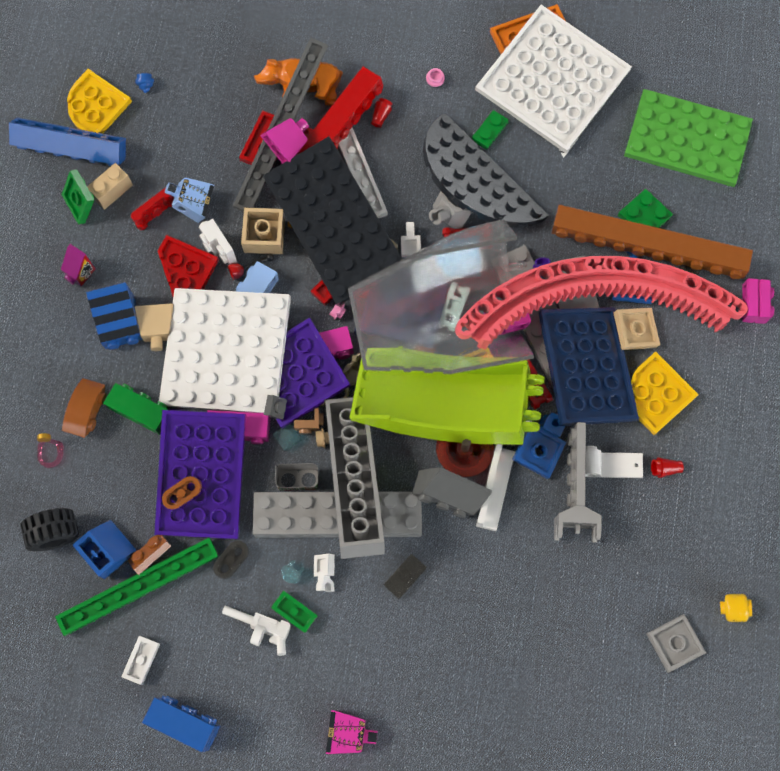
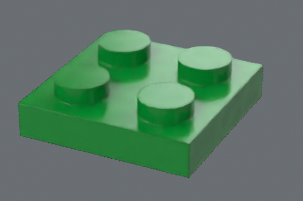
M70 170L61 195L76 222L80 225L86 223L94 203V196L87 188L85 180L81 177L78 170Z
M644 189L618 213V216L623 220L660 228L672 218L673 214L647 189Z

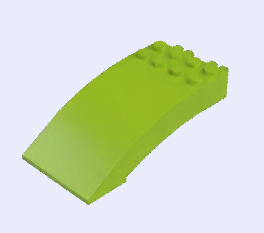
M363 348L349 419L387 431L433 440L462 443L463 440L468 439L471 440L472 444L523 445L525 432H537L540 429L538 423L526 422L541 419V413L539 411L527 410L528 396L543 394V387L537 386V384H543L545 377L531 374L527 360H469L426 355L406 351L402 348Z

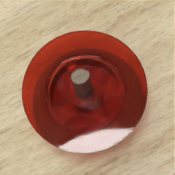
M468 439L463 440L462 443L437 440L436 454L444 469L461 477H472L480 474L489 466L494 455V444H472L471 440Z

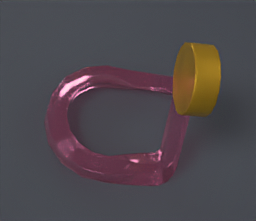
M38 434L37 458L39 463L46 468L57 466L63 457L62 442L51 439L50 434ZM46 442L55 444L57 447V458L51 463H46L42 460V447Z

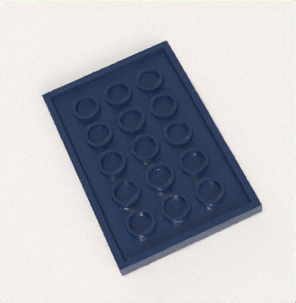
M615 307L541 309L538 313L560 426L576 425L577 422L586 424L636 422L639 419L624 350L621 348L613 313L615 312Z

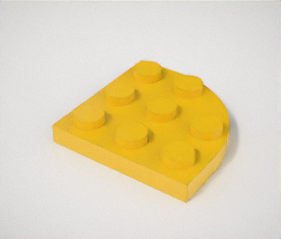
M87 69L69 91L67 97L68 114L78 129L103 134L129 106L132 100L90 69Z
M654 352L645 360L631 377V385L639 416L638 420L653 435L659 432L699 395L657 352Z

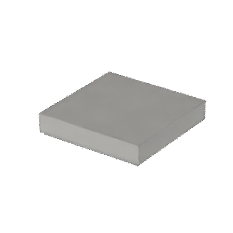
M685 614L646 633L667 673L706 653Z

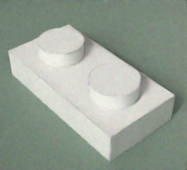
M139 636L121 677L143 685L160 644Z

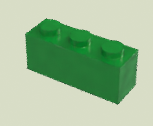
M115 383L103 404L109 410L160 435L162 410H168V406L160 401L157 403L151 401V397L142 392L140 394L133 392L134 389L123 383L121 386Z

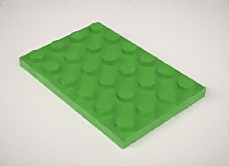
M643 89L624 156L735 187L753 119Z

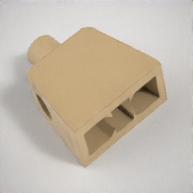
M173 304L135 306L142 339L144 342H151L152 351L163 350V341H167L170 334Z

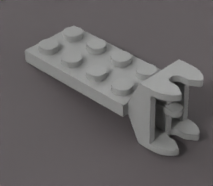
M577 422L575 427L571 429V433H568L567 440L568 446H571V453H568L567 465L571 466V471L567 475V486H570V494H567V506H570V509L559 513L554 518V539L559 541V538H562L563 528H575V534H580V528L591 529L592 542L597 543V540L601 539V515L585 507L586 423Z

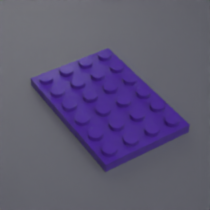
M162 410L154 535L239 539L246 414ZM194 476L201 481L202 490L199 495L180 508L171 510L163 505L162 496L164 492L185 477ZM193 483L188 485L189 490L193 491L195 489ZM172 495L171 501L177 502V496Z

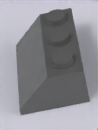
M437 467L419 470L412 494L418 496L422 502H432L437 504L436 508L450 510L454 512L453 515L465 518V516L476 514L491 495L492 490L444 468Z

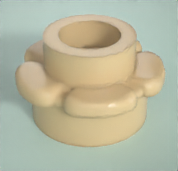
M321 428V431H315L317 447L325 448V444H329L328 432H324L323 428Z

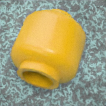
M727 594L724 599L725 601H720L721 614H725L728 622H746L749 617H752V602L745 594Z

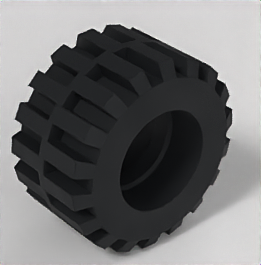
M68 508L41 511L27 517L20 523L25 548L28 551L39 552L59 548L79 537L74 511Z

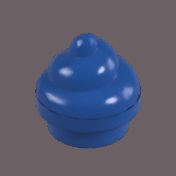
M141 73L137 74L135 83L144 93H147L153 86L154 79L152 74Z

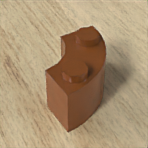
M82 378L69 400L64 415L62 431L85 438L90 431L95 429L97 413L107 397L105 384Z

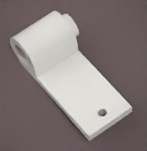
M586 446L585 477L643 478V453H601V450H598L596 446Z

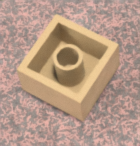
M244 208L241 240L244 253L283 254L285 231L283 209Z

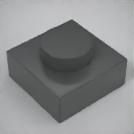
M267 395L264 415L283 420L287 400L275 395Z

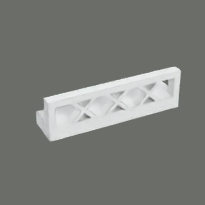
M496 444L485 486L492 490V493L480 507L476 527L496 531L513 463L512 458L515 454V451L503 449V444Z

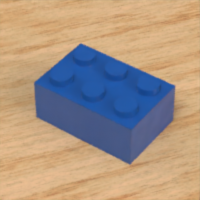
M170 696L154 697L144 717L143 724L200 752L210 750L221 727L216 724L217 719L206 714L200 716L197 714L198 710L191 706L177 705L179 701Z

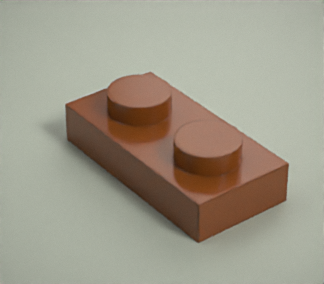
M163 535L153 536L140 550L134 552L127 561L139 575L168 550L171 545Z

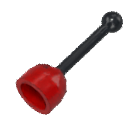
M268 254L267 257L257 261L260 263L273 261L274 255ZM257 261L244 266L238 263L228 265L232 279L240 278L244 270L252 265L254 266Z

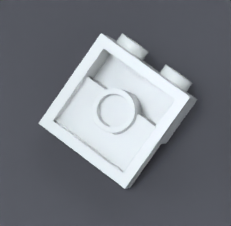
M211 219L210 221L202 222L199 225L202 234L199 236L207 252H212L214 256L219 255L224 264L228 263L231 265L237 263L232 247L215 221Z

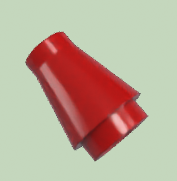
M379 98L375 102L371 122L373 126L382 127V124L392 111V102L384 98Z
M658 457L651 462L652 475L658 478L682 473L684 470L682 461Z

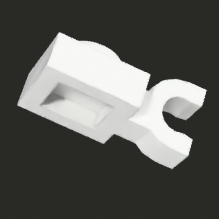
M406 222V236H401L402 257L421 256L420 235L414 236V222Z
M335 554L314 555V577H318L316 591L334 592V583L330 576H334Z

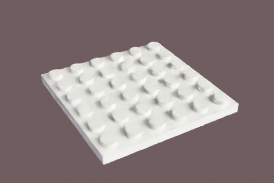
M540 5L477 84L475 90L557 148L567 153L631 70L632 66L543 5Z
M175 288L171 327L167 340L159 401L168 407L264 413L267 395L279 397L291 296L289 294Z

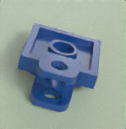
M555 413L546 414L541 417L538 422L540 429L537 432L524 433L523 445L518 446L512 458L513 461L546 479L551 477L566 444L565 441L558 438L561 436L565 426H560L559 417ZM541 446V451L543 452V455L540 454L537 456L535 448Z

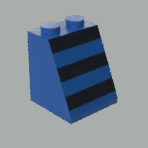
M126 282L86 292L99 340L105 349H117L120 345H132L138 343L139 340H143L140 335L135 306H137L135 296Z

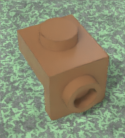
M315 408V420H294L295 431H299V434L304 435L311 434V431H320V425H324V414L320 413L319 408Z

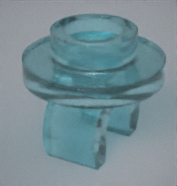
M292 560L289 565H285L281 569L282 578L287 583H298L304 571V567H301L300 570L293 568L295 560Z

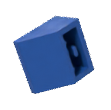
M112 520L89 530L73 544L74 548L89 566L103 579L111 575L137 551Z

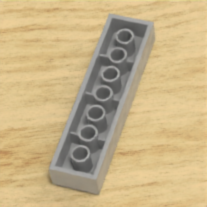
M353 397L325 400L341 559L385 554L370 426L349 419Z
M254 492L253 535L255 538L339 537L334 492ZM378 492L384 537H421L422 507L419 497L413 495L412 492Z

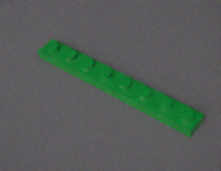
M207 538L144 570L139 575L137 574L58 614L55 618L63 636H67L217 559L219 555L211 539Z

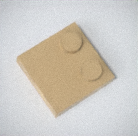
M652 308L621 309L613 312L622 350L657 348L660 346Z

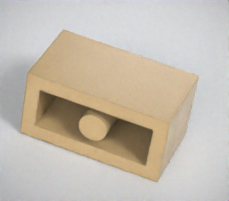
M114 163L89 184L87 188L92 192L94 200L105 210L130 189L133 184L129 176Z

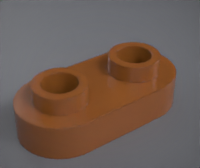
M194 476L185 477L164 492L162 496L163 505L171 510L180 508L199 495L202 490L201 481ZM190 483H193L195 485V489L193 491L189 490L188 485ZM172 495L177 496V502L171 501Z

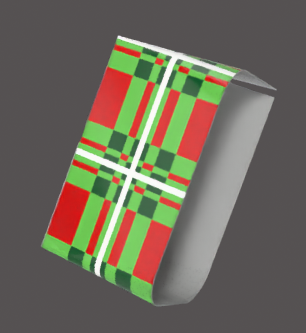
M314 463L277 464V466L275 465V484L279 491L318 490V467ZM291 473L295 476L296 481L292 487L282 485L281 478L284 474ZM306 473H312L316 477V482L311 487H306L302 484V476Z

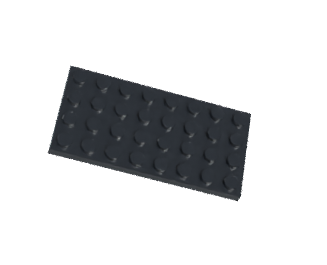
M330 136L296 155L290 162L286 161L263 175L337 306L406 266Z

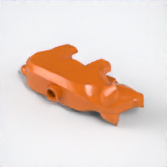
M290 58L282 61L268 59L267 65L261 73L254 75V79L257 84L274 85L280 83L285 93L300 59ZM321 62L308 92L317 91L315 97L325 100V105L332 106L337 98L336 89L343 72L332 64Z

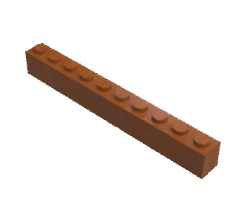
M558 205L551 234H555L560 238L568 237L581 243L589 242L595 246H606L619 252L627 251L636 256L644 255L652 257V259L657 261L665 260L674 265H686L695 270L703 269L716 275H728L733 279L745 278L750 270L753 250L563 205Z

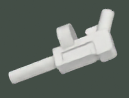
M226 605L224 606L222 614L248 623L254 629L250 640L251 644L259 646L264 635L267 634L271 636L269 642L277 645V655H286L285 641L290 631V624L283 620L279 622L259 613H255V616H252Z

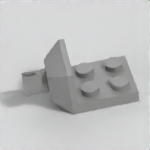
M440 191L433 204V210L429 212V219L433 221L437 218L433 222L435 225L444 221L454 229H462L473 212L466 208L462 210Z

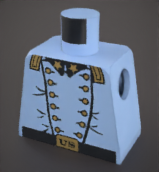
M183 178L178 186L169 182L165 193L174 197L172 203L174 209L199 223L206 216L214 185L190 178Z

